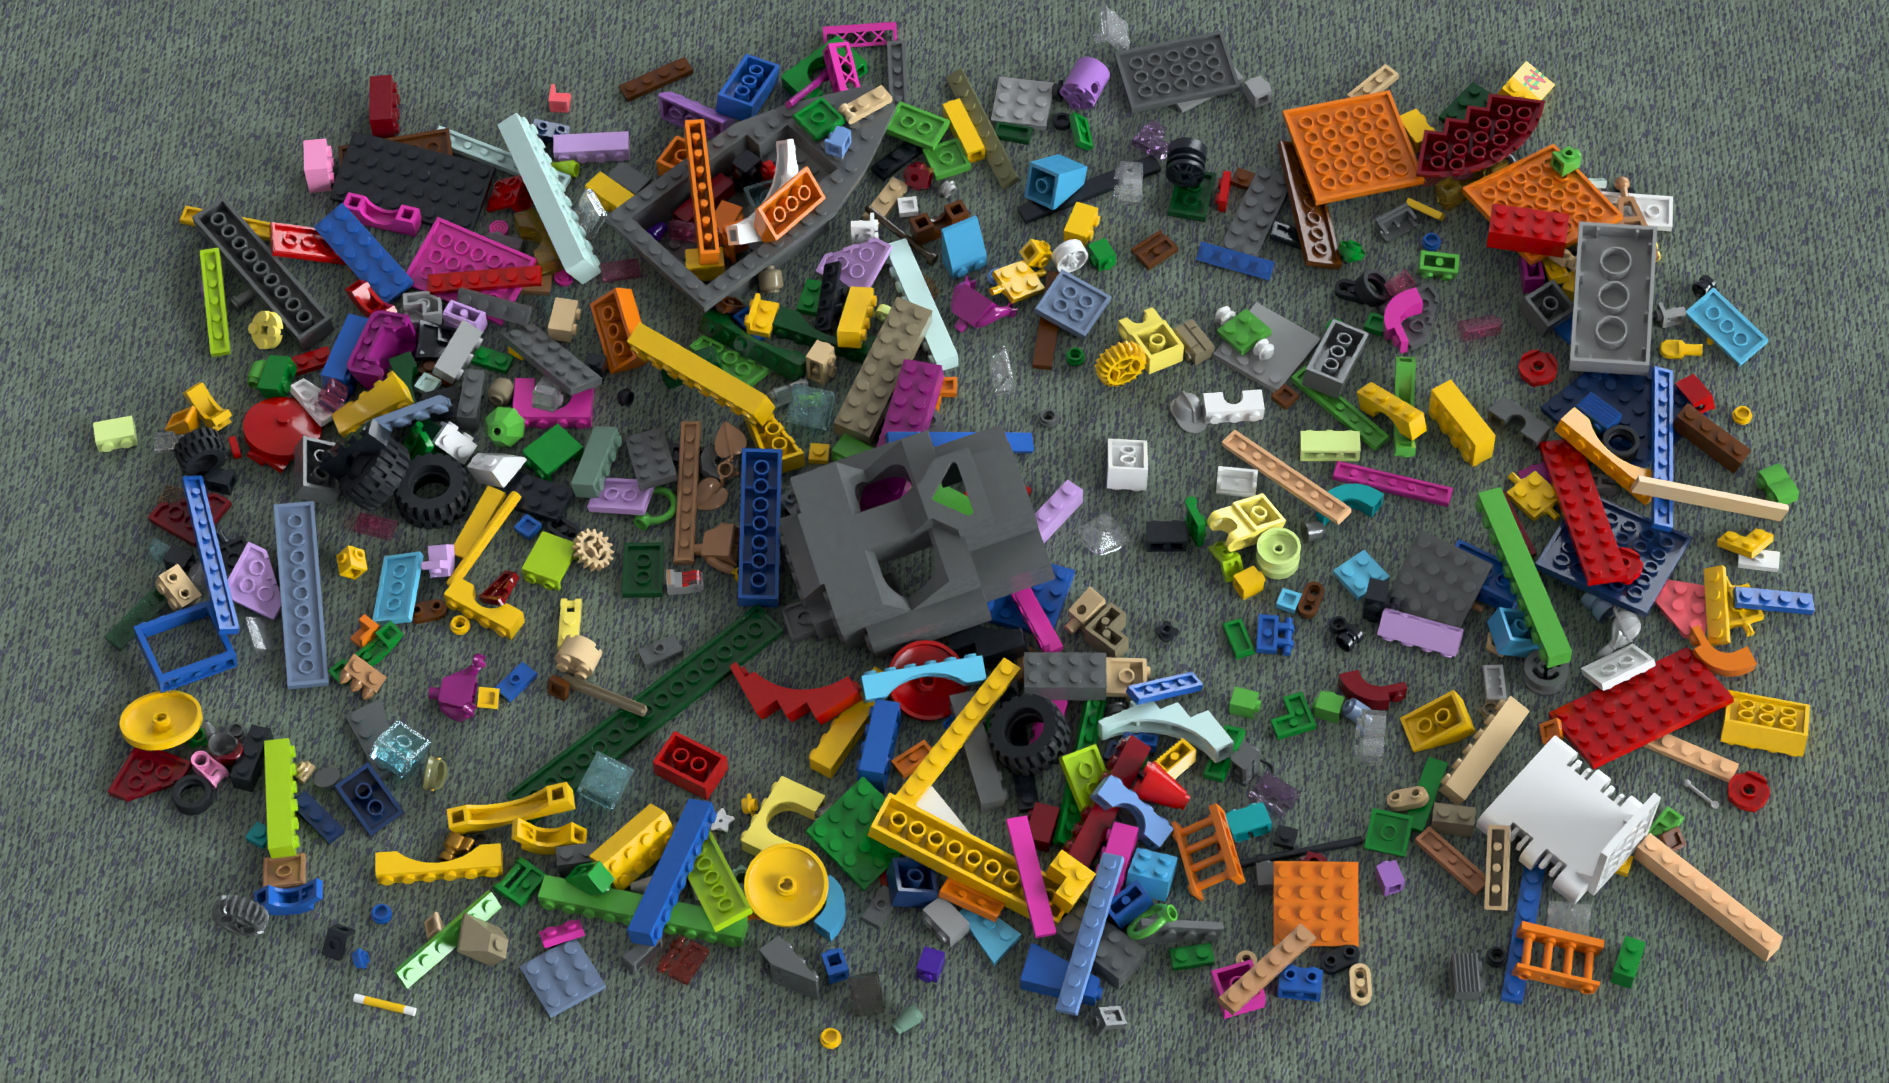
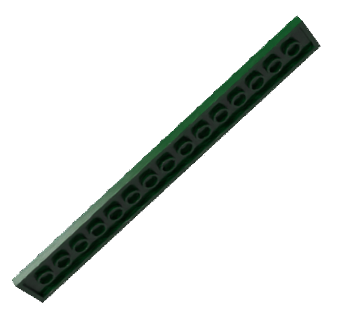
M758 604L632 698V700L647 706L648 710L644 716H639L619 708L508 792L506 798L509 801L521 799L540 791L546 786L563 782L568 783L574 794L733 673L730 665L737 662L741 667L783 635L784 629ZM543 817L531 819L528 821L533 825Z

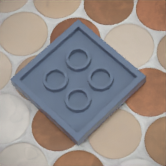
M1062 269L1035 308L1034 313L1078 338L1085 340L1112 297Z
M577 939L561 943L519 966L520 971L550 1018L606 988L605 983Z

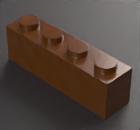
M1688 403L1673 421V429L1732 473L1739 469L1751 452V449Z

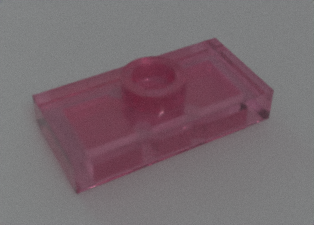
M360 512L353 530L357 533L391 541L398 523L395 520Z

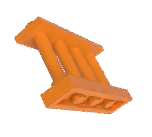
M1217 803L1209 806L1211 813L1209 817L1185 828L1176 821L1171 822L1173 826L1172 836L1175 842L1178 843L1189 885H1187L1188 891L1191 896H1195L1199 901L1204 900L1203 889L1226 879L1233 880L1237 885L1245 883L1225 812ZM1210 825L1215 826L1216 832H1214V835L1188 846L1187 835ZM1215 843L1220 844L1221 850L1218 854L1195 864L1193 863L1192 853ZM1221 861L1226 863L1227 868H1225L1224 872L1199 882L1196 872Z
M1525 921L1521 922L1517 928L1516 937L1524 940L1522 961L1515 965L1511 975L1517 976L1522 980L1530 979L1578 990L1583 994H1594L1600 982L1592 980L1594 956H1598L1603 950L1605 940ZM1533 941L1544 945L1542 968L1530 966ZM1553 946L1565 950L1563 973L1550 970ZM1574 951L1586 955L1583 978L1571 975Z

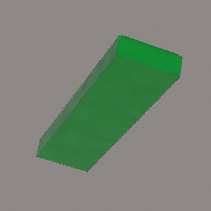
M1428 757L1418 786L1426 789L1429 801L1421 808L1408 811L1407 815L1414 816L1411 831L1421 834L1425 830L1441 786L1440 781L1448 767L1447 762Z

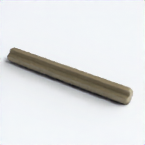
M563 674L561 677L570 683L571 689L639 716H644L648 710L647 706L571 675Z

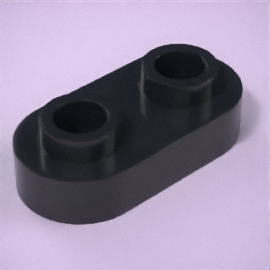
M1341 279L1336 282L1334 292L1338 298L1365 304L1356 293L1355 281Z
M561 516L558 524L550 520L547 523L550 534L572 542L577 537L576 535L581 532L578 526Z
M1355 945L1338 947L1321 957L1320 968L1328 975L1339 973L1358 963L1360 951ZM1350 951L1353 954L1347 955L1346 952ZM1332 960L1334 963L1329 964L1327 961Z

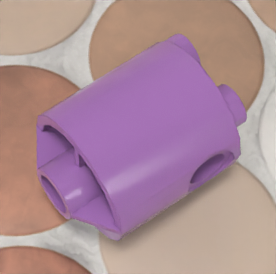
M1081 57L1073 66L1060 90V94L1072 109H1092L1109 80L1110 73L1107 67L1097 59Z

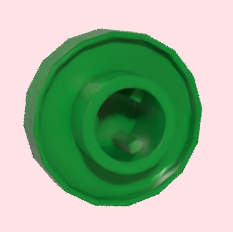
M1353 240L1341 241L1338 246L1342 259L1349 263L1363 260L1366 254L1362 249V245Z

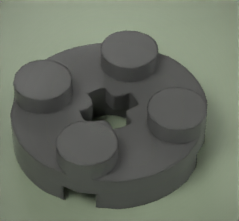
M715 444L706 447L699 458L700 473L703 476L712 477L721 482L717 471L718 465L715 462L717 460L724 462L729 457H719L715 451ZM734 455V459L730 463L738 470L739 460Z

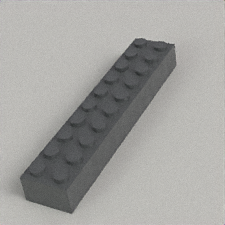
M221 197L192 217L197 231L212 248H219L221 258L245 286L253 291L255 297L266 310L275 312L280 316L283 329L303 352L334 331L331 318L276 256H272L271 250L224 197Z

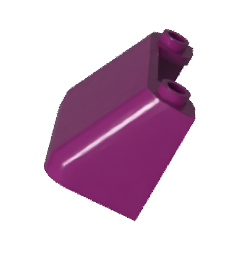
M384 310L375 311L370 315L347 362L350 374L368 391L374 388V383L378 380L384 381L388 378L387 368L390 367L388 359L409 351L412 355L414 354L417 335L409 315Z

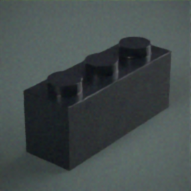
M251 725L243 743L242 753L237 758L230 774L234 788L249 792L254 791L265 765L264 741L274 740L270 728Z

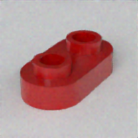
M769 159L761 163L760 168L762 174L761 183L766 190H770L776 171L775 165Z

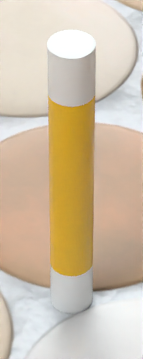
M355 994L353 1002L411 1016H415L416 1008L360 994Z

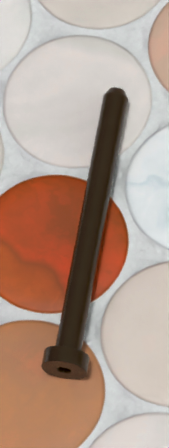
M867 205L865 207V212L869 215L874 213V219L878 220L879 223L901 240L906 238L909 246L927 259V264L932 266L938 260V254L935 252L930 253L871 206Z

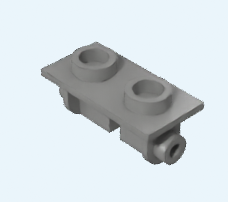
M801 378L799 381L788 386L785 385L772 389L771 392H768V395L775 408L800 400L801 396H809L811 393L808 389L807 380Z

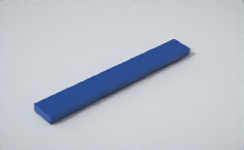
M887 432L885 434L886 443L888 444L920 432ZM929 432L933 447L977 432ZM1005 432L1013 453L1034 452L1032 433Z

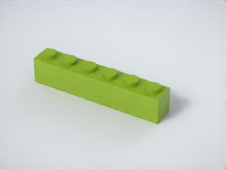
M289 738L264 741L268 850L271 859L296 856V848L300 847L299 836L296 835L295 831L299 829L298 817H295V811H298L297 799H294V793H297V783L293 780V776L297 775L296 764L293 763V758L296 757L295 745H291Z

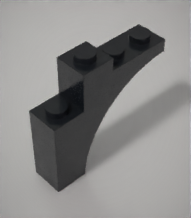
M976 625L950 634V641L947 642V646L960 659L968 654L982 655L985 669L998 665L1003 658L1011 661L1024 656V652H1030L1027 638L1021 628L996 630Z

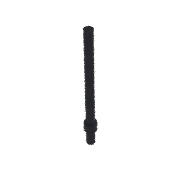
M1362 836L1267 855L1264 853L1256 854L1255 857L1240 860L1241 868L1255 866L1256 863L1261 861L1273 862L1305 856L1308 851L1320 853L1363 844Z

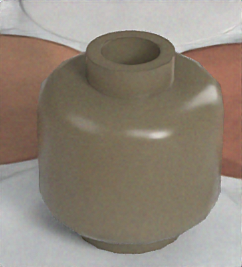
M774 265L765 267L763 271L757 274L759 289L764 291L765 294L780 292V289L784 286L782 271L775 269Z
M509 378L495 379L487 392L489 401L495 406H507L514 397L515 386L513 381Z

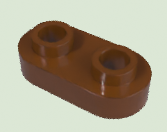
M1312 581L1306 584L1297 608L1298 614L1302 618L1310 619L1316 616L1325 591L1321 583Z
M441 599L415 603L411 623L421 624L444 618L448 612L446 603Z

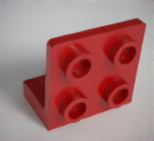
M521 175L495 182L486 211L493 212L511 207L521 218L528 217L533 200Z

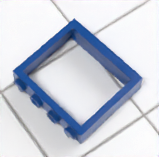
M210 600L134 626L135 639L160 693L237 666V655L227 635L223 634L218 636L226 652L162 674L146 640V637L209 616L217 632Z

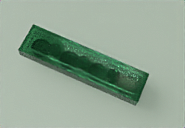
M155 585L105 636V639L117 650L121 651L135 637L134 626L150 621L168 603V599L164 594L162 595L158 592Z

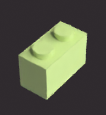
M132 416L93 423L95 442L99 452H110L113 449L130 448L138 445Z

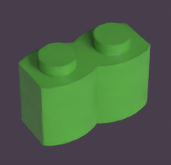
M1780 463L1758 471L1756 484L1760 490L1763 489L1766 493L1767 501L1789 504L1798 500L1799 490Z

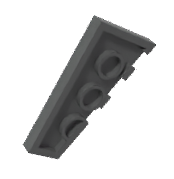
M1141 918L1135 931H1140L1150 926L1157 919ZM1190 920L1166 922L1150 936L1134 941L1139 945L1201 940L1213 941L1218 939L1222 933L1223 923Z

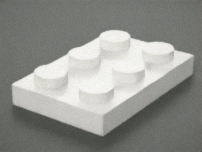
M1632 643L1582 667L1581 672L1584 677L1604 691L1623 681L1629 680L1635 675L1644 673L1656 665L1651 656Z

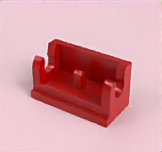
M1694 373L1675 382V387L1683 393L1694 408L1703 404L1702 408L1697 409L1700 413L1715 409L1712 394Z

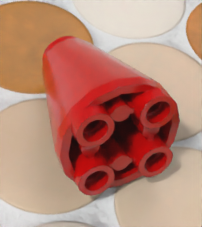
M1148 761L1142 771L1143 779H1137L1132 791L1138 795L1140 800L1177 810L1178 808L1184 810L1191 796L1157 762L1153 761L1151 763Z

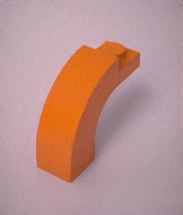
M1699 624L1691 628L1688 636L1689 641L1693 647L1696 646L1692 654L1711 673L1719 676L1734 677L1744 675L1755 669L1757 662L1748 646L1732 653L1720 652L1710 645Z

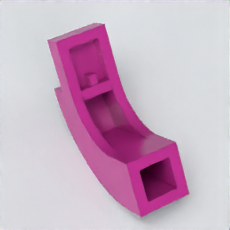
M1416 287L1405 290L1392 298L1384 314L1385 340L1391 339L1393 346L1398 348L1400 354L1407 352L1409 342L1401 325L1402 321L1422 313L1423 301Z

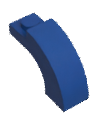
M316 878L299 887L288 889L267 885L254 892V902L264 906L268 911V915L302 914L313 910L314 903L323 899V881Z

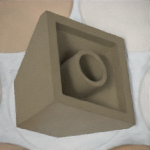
M464 913L457 952L489 966H493L506 959L509 940L501 928Z

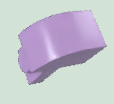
M454 545L428 546L429 561L421 562L422 570H429L430 578L451 576L455 567Z

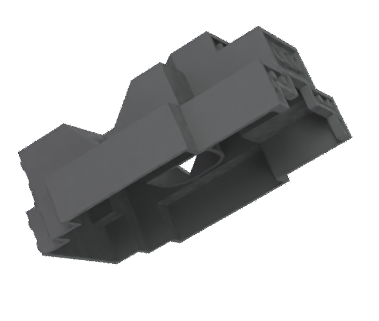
M1002 424L933 447L929 432L926 430L790 478L792 485L788 487L797 513L780 518L781 526L778 527V531L798 589L799 598L807 614L809 626L813 634L817 633L819 639L838 633L841 643H846L848 649L867 643L870 653H875L876 658L879 659L897 653L910 643L921 640L932 641L991 621L992 618L987 602L1055 579L1032 504ZM890 477H900L910 482L913 487L898 500L861 512L859 505L860 493L864 487L871 483ZM963 482L973 514L968 516L934 501L933 496L940 484L945 488ZM933 546L936 554L935 571L923 587L909 598H905L887 585L879 564Z

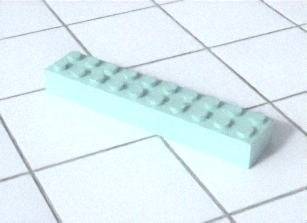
M515 113L498 124L499 130L565 271L581 284H584L601 273L599 268L600 262L592 253L593 247L585 238V230L581 225L579 226L578 215L571 209L572 202L564 194L566 191L565 187L557 179L559 175L550 164L552 160L544 151L545 145L537 136V128L533 124L530 125L525 117H520Z

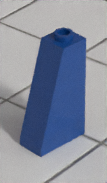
M1031 943L1020 979V989L1059 998L1069 962ZM1090 974L1082 1004L1095 1007L1096 1000H1101L1103 988L1100 987V979Z

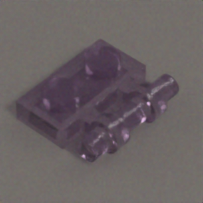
M1266 771L1255 785V790L1259 794L1250 791L1247 798L1252 800L1253 803L1263 802L1270 815L1283 819L1286 812L1281 808L1284 807L1290 811L1301 796V792ZM1268 797L1276 803L1272 804L1271 802L1267 801L1266 798Z

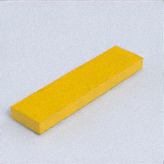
M487 486L454 543L456 557L461 559L465 557L498 511L506 497L505 492Z

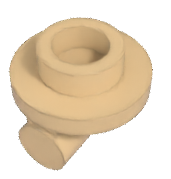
M301 761L296 765L297 775L294 776L300 783L305 784L316 767L309 761Z

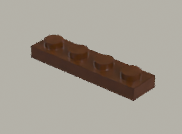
M683 57L619 85V90L626 101L629 102L693 74V68L687 59Z

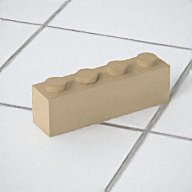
M1488 825L1484 909L1508 911L1511 826Z

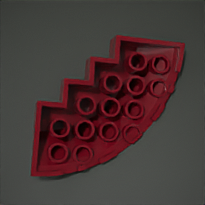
M1489 93L1486 108L1467 105L1465 120L1446 118L1443 132L1424 130L1416 176L1431 178L1459 176L1485 169L1502 161L1514 153L1531 136L1542 116L1545 100Z

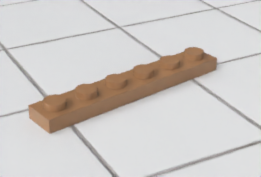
M1299 924L1218 998L1217 1002L1233 1016L1314 943L1317 937L1305 926Z

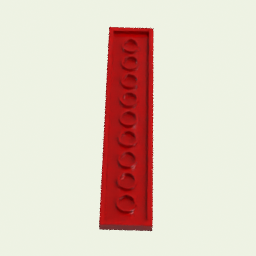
M1565 439L1541 442L1539 450L1587 585L1627 581L1628 573L1585 456Z

